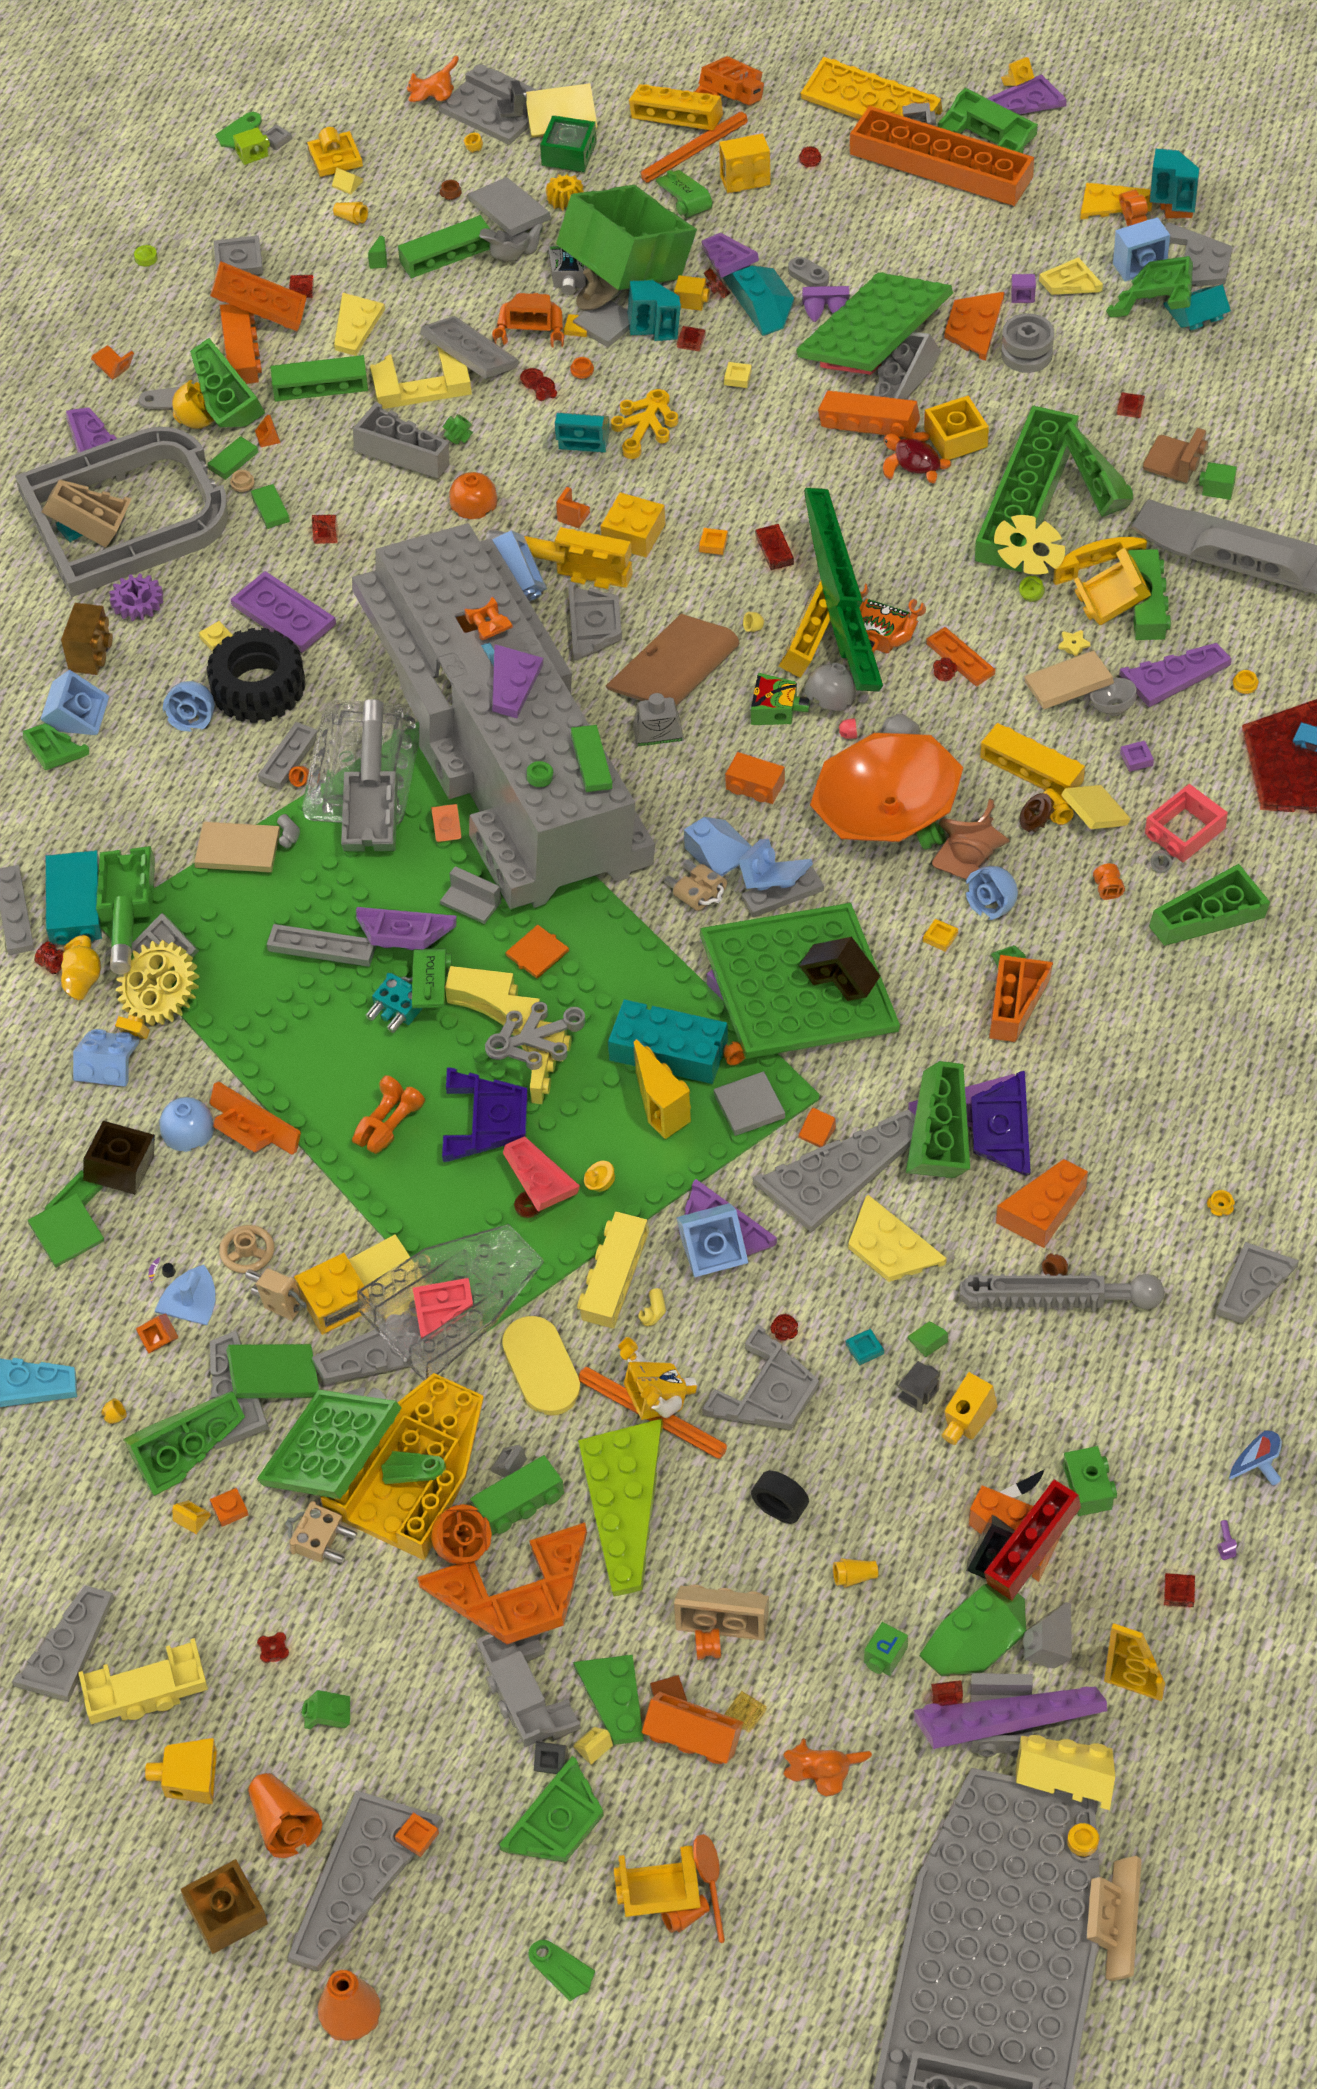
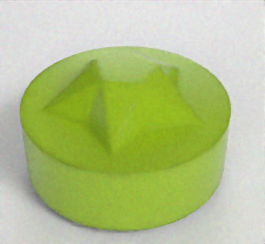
M151 245L139 246L134 251L135 262L139 266L148 267L155 264L158 260L157 251Z
M1028 576L1020 582L1019 592L1026 601L1035 602L1044 595L1045 586L1040 578Z

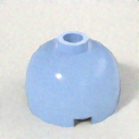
M184 681L174 685L163 702V712H166V715L169 717L167 719L168 722L176 729L192 732L190 728L204 729L211 721L215 707L213 696L208 688L195 681ZM196 714L199 716V720L193 723L188 722V720L193 719L196 716Z
M986 866L970 873L966 880V884L969 883V891L966 892V897L970 907L980 916L983 911L990 917L988 920H994L1008 913L1017 901V884L1013 876L1002 867ZM994 902L998 903L996 909L985 907V905H989Z
M182 1097L171 1101L164 1108L159 1119L160 1133L167 1146L177 1151H192L191 1148L198 1146L201 1148L212 1138L215 1129L213 1127V1117L208 1107L203 1102L191 1097Z

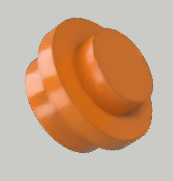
M578 357L570 367L571 374L579 379L588 378L594 372V365L590 359Z

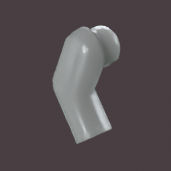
M283 814L277 820V823L283 829V835L279 838V843L285 848H290L292 843L297 842L300 829L287 814Z

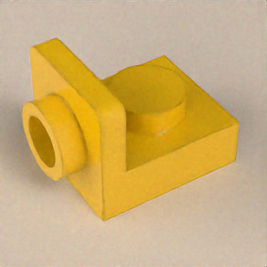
M1023 57L1008 65L1009 74L1001 77L1004 86H1017L1035 78L1029 57Z

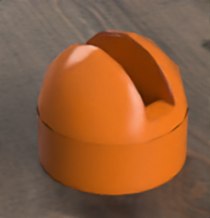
M304 766L293 767L289 772V781L296 787L305 786L311 780V772Z
M732 1041V1044L729 1046L727 1044L724 1046L723 1056L729 1065H737L745 1057L741 1044Z

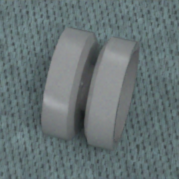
M1028 313L1015 315L1007 320L1003 326L1001 353L1005 365L1021 373H1033L1047 367L1053 355L1054 328L1051 322L1043 316Z

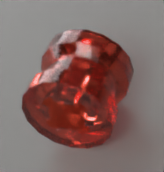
M50 941L45 942L36 951L34 961L41 967L45 966L46 970L51 974H57L62 969L61 964L65 951L62 949L57 950L56 945Z

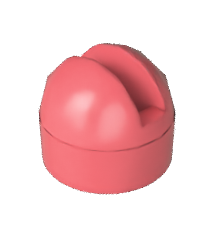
M855 718L846 719L840 723L839 733L843 738H857Z

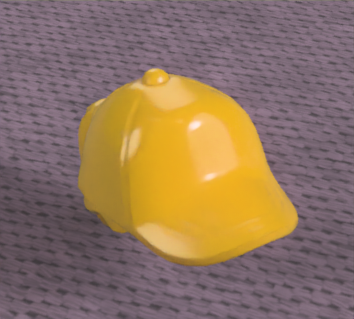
M85 935L73 938L63 947L65 952L63 953V962L61 964V985L63 990L76 1000H83L91 986L98 980L101 971L99 955L91 948V940Z

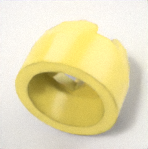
M747 612L744 615L743 627L745 631L757 632L763 628L764 619L759 613Z

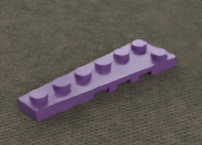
M1096 1686L1081 1687L1079 1689L945 1706L928 1704L922 1709L914 1710L915 1722L932 1748L936 1749L1106 1712L1107 1700Z

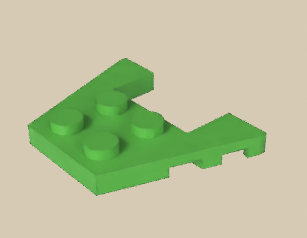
M1190 256L1148 262L1131 281L1133 286L1127 291H1122L1118 296V303L1107 308L1106 311L1109 317L1127 316L1136 299H1152L1163 295L1170 296L1167 303L1171 310L1190 307L1193 262Z

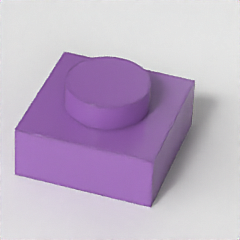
M1145 740L1121 746L1120 754L1129 772L1153 766L1154 758Z

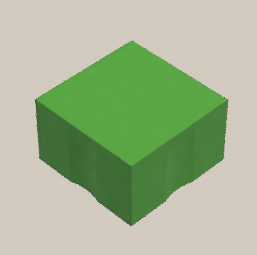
M628 185L604 191L571 194L556 245L616 289L621 290L629 288L630 281L654 280L660 283L676 280L678 275L682 276L697 229L663 207L657 200L636 185Z

